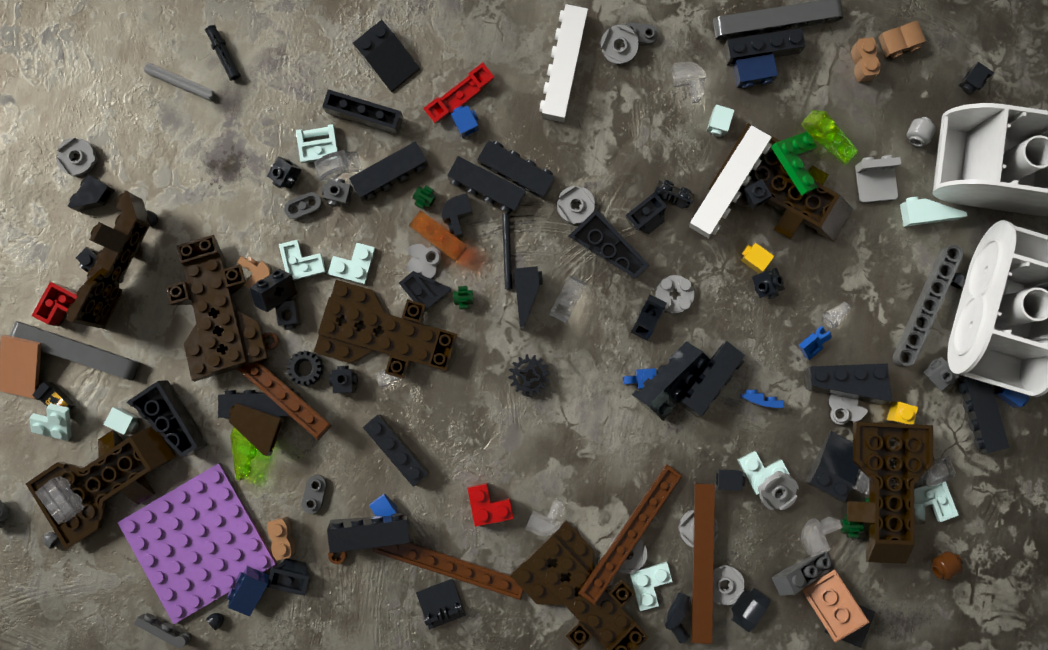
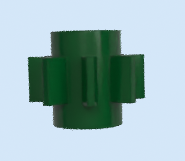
M425 185L424 189L419 186L412 198L416 200L415 206L422 210L425 206L430 208L436 199V196L433 195L434 189Z
M458 286V291H453L454 305H459V309H469V304H474L473 290H468L467 286Z
M845 514V519L840 520V530L842 534H846L847 538H859L858 533H863L864 524L863 522L847 521V514Z

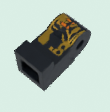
M43 382L32 394L33 397L40 400L47 407L50 403L67 407L69 411L74 407V403L52 382Z

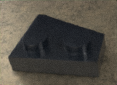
M412 271L399 282L413 301L426 304L425 311L451 291L449 286H445L415 271Z

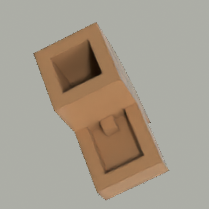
M241 256L237 263L252 272L244 284L249 290V287L273 272L271 267L262 260L258 264L251 257L246 259Z

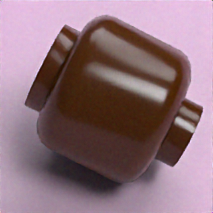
M945 551L932 560L931 569L937 578L949 581L962 573L963 561L959 555Z

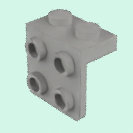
M893 155L882 156L881 159L875 160L874 157H866L855 166L860 202L895 200L898 197L895 168L901 165L900 157L893 158Z

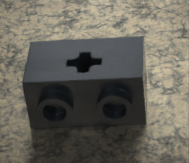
M281 269L273 271L269 276L249 287L255 307L265 312H269L297 294L292 274Z

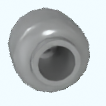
M927 117L917 118L912 121L907 132V138L914 146L922 147L927 145L934 136L936 126Z

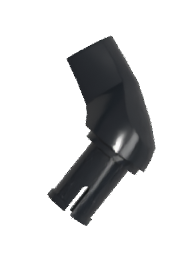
M678 593L675 596L664 620L666 629L674 633L679 643H684L690 638L681 624L690 599L689 596L683 593Z

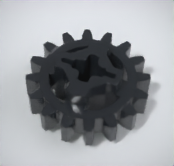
M527 354L525 360L518 357L519 363L513 362L512 364L515 368L509 369L513 375L508 378L514 380L510 385L517 386L516 392L523 390L522 395L524 396L526 392L533 396V391L540 394L539 388L545 389L546 386L543 383L549 382V379L545 378L546 375L550 374V372L545 371L548 365L542 366L543 359L541 358L539 361H536V355L529 359ZM529 363L527 368L523 370L518 369L522 364ZM536 365L541 369L542 375L537 374L535 370ZM531 370L532 374L538 378H531L530 381H527L526 376L520 374V372L528 373ZM516 375L523 379V386L518 383ZM534 381L540 382L536 387L529 388L530 384Z

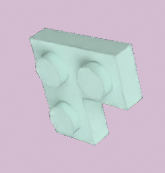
M298 240L279 244L285 271L292 274L293 281L326 273L321 253L303 257Z
M356 243L351 261L335 256L332 257L328 275L366 285L376 248Z
M50 403L46 408L47 416L35 413L30 416L31 432L69 441L72 437L69 408Z
M756 451L738 459L756 495L759 494V485L776 471L789 474L782 460H778L764 468Z
M944 478L914 488V504L932 505L938 522L959 516Z
M667 562L641 568L630 574L639 610L643 611L659 606L654 587L672 582Z

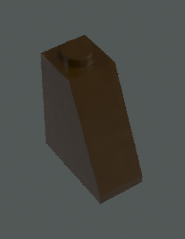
M235 403V406H232L229 412V423L263 455L271 456L285 418L241 403Z

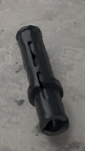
M215 25L206 27L205 32L211 42V48L216 51L229 80L238 79L241 75L225 46V40L221 38ZM215 39H217V41H218V43H219V45H220V47H221V50L219 49V47H218L217 42L215 41Z

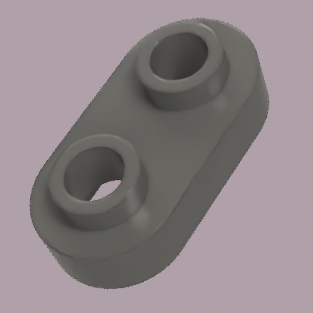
M632 22L624 24L635 31L639 38V44L651 45L657 40L658 30L653 25ZM650 31L652 35L648 36L645 32Z
M314 192L306 193L288 201L285 204L284 212L291 219H300L317 212L322 206V199ZM312 200L316 201L314 206H310ZM297 207V208H298V212H297V213H293V212H292L293 208Z
M314 475L307 481L302 499V508L306 513H316L322 507L327 481L321 475ZM315 481L319 483L317 489L313 487ZM310 500L314 502V507H309L308 502Z

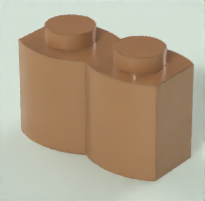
M918 21L888 30L878 37L885 57L892 56V59L904 55L903 52L908 50L910 53L921 49V45L926 42Z
M873 37L859 39L852 47L851 56L856 64L854 74L858 82L872 81L880 72V62L876 56L877 44Z
M282 517L269 521L267 531L272 540L271 550L275 560H282L295 555L296 543L291 536L292 524L290 519Z

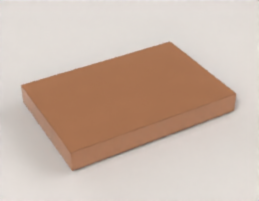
M8 335L1 336V392L35 399L32 394L39 387L40 342Z
M836 570L831 571L802 589V592L835 643L870 623Z

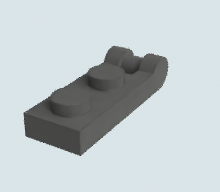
M144 613L138 616L134 622V625L177 648H182L191 641V635L188 632L180 633L174 630L171 624L161 623L156 620L157 618L152 614Z

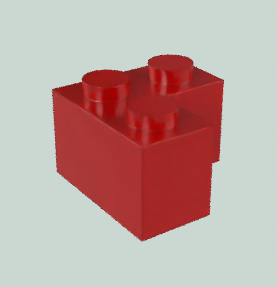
M49 282L31 316L48 325L59 326L68 308L75 302L77 293L61 284Z
M488 483L468 486L475 527L514 518L510 498L491 501Z

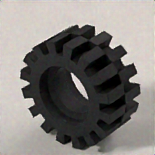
M299 351L288 360L287 374L290 375V379L294 383L309 386L321 379L320 376L323 375L322 369H324V365H322V360L317 354L309 351ZM303 361H309L312 365V372L307 376L301 375L298 370L299 364Z

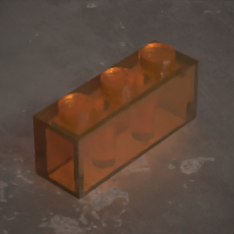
M421 210L409 224L413 231L455 263L467 250V246Z

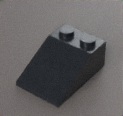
M382 19L353 42L355 50L390 92L394 91L420 69Z
M538 266L514 268L520 330L525 328L539 291V285H543L542 271H538Z
M830 431L804 482L839 501L845 502L859 470L858 466L853 462V442Z

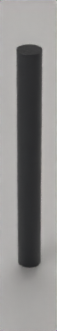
M503 213L505 289L508 290L512 289L510 217L508 213Z

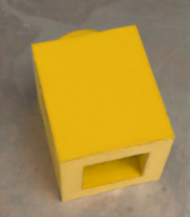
M754 243L752 246L748 245L742 252L744 257L741 261L760 274L774 256L757 243Z
M891 402L887 421L897 424H914L918 407L902 402Z

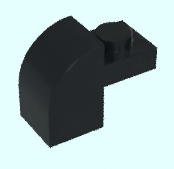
M467 193L449 199L442 209L443 222L451 221L448 224L451 235L455 234L456 239L463 237L459 219L473 215Z
M649 294L630 333L648 341L667 302Z

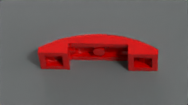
M483 62L469 72L468 77L441 98L437 97L423 108L435 124L451 115L457 107L464 106L495 78Z

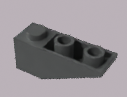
M823 550L782 570L773 576L772 580L780 596L795 595L829 572L834 566L827 551Z

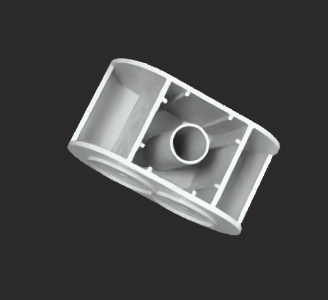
M995 103L969 104L946 111L942 115L933 195L940 200L954 204L1048 216V111Z
M1005 220L996 222L985 233L970 262L949 338L948 363L953 373L1032 397H1039L1048 392V235L1014 226L1011 222Z

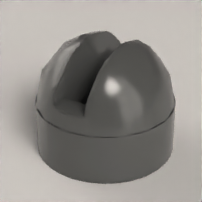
M47 532L43 536V543L49 549L54 548L60 541L55 532Z

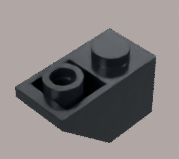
M88 175L81 181L78 191L71 196L68 207L79 212L105 206L115 190L97 178Z

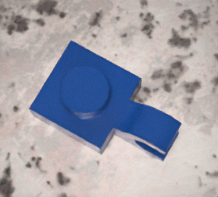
M821 326L816 330V335L812 333L808 338L804 339L799 344L804 357L808 360L814 357L823 349L822 344L832 338V334L830 331L826 332L824 327Z
M656 368L636 370V376L623 377V384L637 383V389H642L644 387L643 383L648 378L652 379L656 376Z

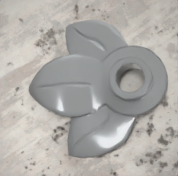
M423 244L409 246L406 250L412 258L408 262L406 270L409 272H422L423 276L432 278L436 273V265L441 261L440 251L435 247L427 248ZM430 253L435 254L436 258L434 260L428 258Z
M831 394L829 397V405L832 409L830 417L835 424L843 425L848 421H860L867 413V409L857 406L858 399L845 398ZM838 412L843 413L842 419L837 417Z

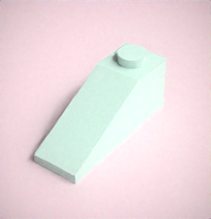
M918 197L907 198L906 202L900 204L904 227L958 220L967 216V212L928 199H918Z

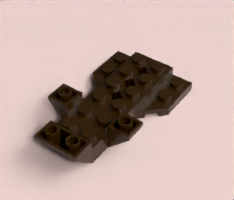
M748 123L746 125L745 129L743 130L733 149L729 153L728 157L726 158L725 162L723 163L722 167L720 168L719 172L717 173L716 177L711 183L709 190H711V188L717 181L718 177L722 173L728 161L730 160L735 150L739 146L740 142L744 138L745 134L751 127V124ZM771 136L769 143L773 145L780 140ZM770 147L766 155L762 153L760 156L761 163L757 170L752 169L749 176H751V179L746 187L761 180L758 178L757 173H764V178L762 179L772 195L767 203L784 212L774 231L791 239L800 223L803 222L817 230L818 234L834 242L852 213L853 208L841 195L823 186L829 174L813 165L808 173L813 177L817 188L801 195ZM780 182L782 188H776L774 183ZM743 185L739 190L741 195L736 203H734L741 208L749 206L742 194L746 188Z
M126 190L117 200L116 208L123 212L116 218L114 229L98 222L91 231L89 240L104 246V248L97 254V261L94 267L88 271L86 282L79 288L75 302L68 308L66 320L72 323L102 329L106 327L122 296V289L119 288V284L123 282L124 274L151 225L143 199Z
M214 235L177 245L180 263L184 267L187 282L182 281L166 286L170 305L193 306L196 325L184 342L191 380L194 382L269 360L260 323L237 311L233 293L246 283L242 265L239 264L227 268L225 258ZM219 312L220 314H217L218 317L214 318V314ZM222 329L224 332H222V335L219 336L218 332ZM225 347L228 348L226 354H223L222 350Z
M336 280L320 324L314 353L353 363L373 351L382 352L390 355L385 374L404 379L411 361L447 371L457 334L424 325L423 319L426 304L407 299L402 318L385 313L373 290ZM346 316L347 324L344 323L340 326L339 319ZM363 321V325H366V328L361 329V331L359 332L357 324H361V322ZM379 327H382L384 334H380L379 337H377V333H375V330L379 329Z
M853 422V462L869 478V502L847 501V521L869 523V542H866V562L906 564L915 545L914 525L925 524V504H914V484L925 471H928L934 465L933 425ZM889 441H894V446H890ZM889 461H894V465L890 466ZM889 481H894V485L890 486Z
M152 426L130 436L122 441L117 431L111 430L98 439L99 458L87 466L82 467L65 462H57L25 483L65 550L101 528L106 502L119 493H123L138 505L155 494L146 478L143 477L174 459L176 455L170 445L164 440L165 438L159 432H156Z
M565 520L510 576L536 604L565 605L577 619L565 636L578 650L593 636L606 650H637L649 637L622 609L635 595V592L622 579L606 589L596 605H593L579 594L574 595L576 592L574 589L576 587L581 588L593 572V549ZM549 558H556L557 561H555L556 565L554 567L547 566ZM563 572L565 574L569 572L570 575L568 576V581L560 580L562 578L561 574Z

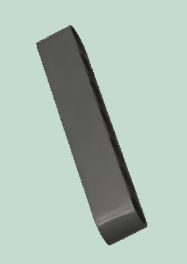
M819 0L720 16L713 19L716 40H725L832 23L843 19L844 16L840 0Z
M950 245L939 252L892 358L895 365L904 367L915 363L963 257V250L960 246ZM949 250L952 251L954 255L953 259H951L948 255ZM941 267H943L946 271L945 276H943L940 272ZM934 284L938 287L937 293L933 291L932 287ZM926 301L930 304L929 311L925 308ZM918 318L923 322L922 328L917 325ZM910 336H913L915 339L914 345H911L909 342ZM903 353H905L907 356L906 363H904L901 359V355Z
M14 321L9 336L40 342L41 351L127 380L133 381L140 363L18 321Z

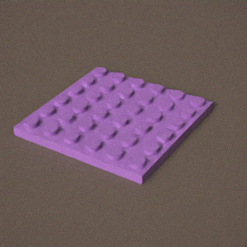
M221 463L216 464L117 522L173 624L225 595L231 588L235 589L239 573H244L247 566L264 572L277 564Z

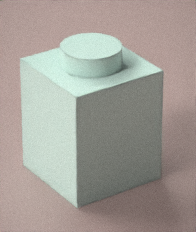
M715 105L707 131L717 137L725 136L729 130L734 110Z
M112 407L103 425L123 435H130L138 428L140 417L121 407Z

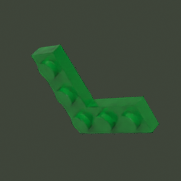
M807 131L776 142L771 146L801 195L817 188L813 177L808 173L803 161L798 157L817 148L813 137Z

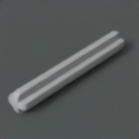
M147 63L144 67V72L209 101L215 95L213 90L151 63Z

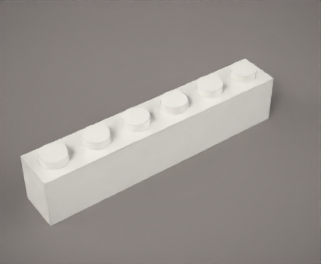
M566 4L564 11H560L559 22H562L561 28H557L555 39L558 40L557 47L553 46L551 57L554 58L553 65L549 64L547 75L550 76L549 83L545 82L543 93L546 94L545 101L541 100L539 110L542 112V118L559 122L565 121L587 17V8Z
M751 125L691 220L690 228L708 239L711 234L716 235L721 227L718 224L721 218L726 219L731 211L728 208L731 202L736 203L741 195V192H739L742 185L746 187L751 179V176H749L752 169L756 171L760 165V156L762 153L766 155L772 145L769 143L771 136Z

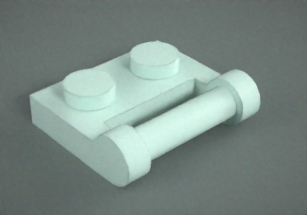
M334 124L318 129L296 130L301 163L339 158ZM329 134L328 139L304 142V138Z

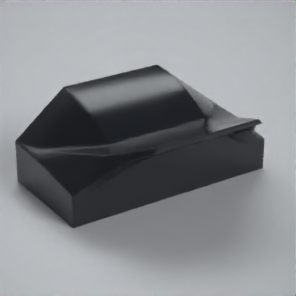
M654 192L627 213L625 217L637 231L641 230L650 234L665 222L664 211L667 205Z
M288 558L284 559L278 566L271 568L267 587L305 596L310 580L306 563Z
M752 588L751 591H743L731 608L733 612L731 620L747 632H750L766 612L771 600L755 588Z

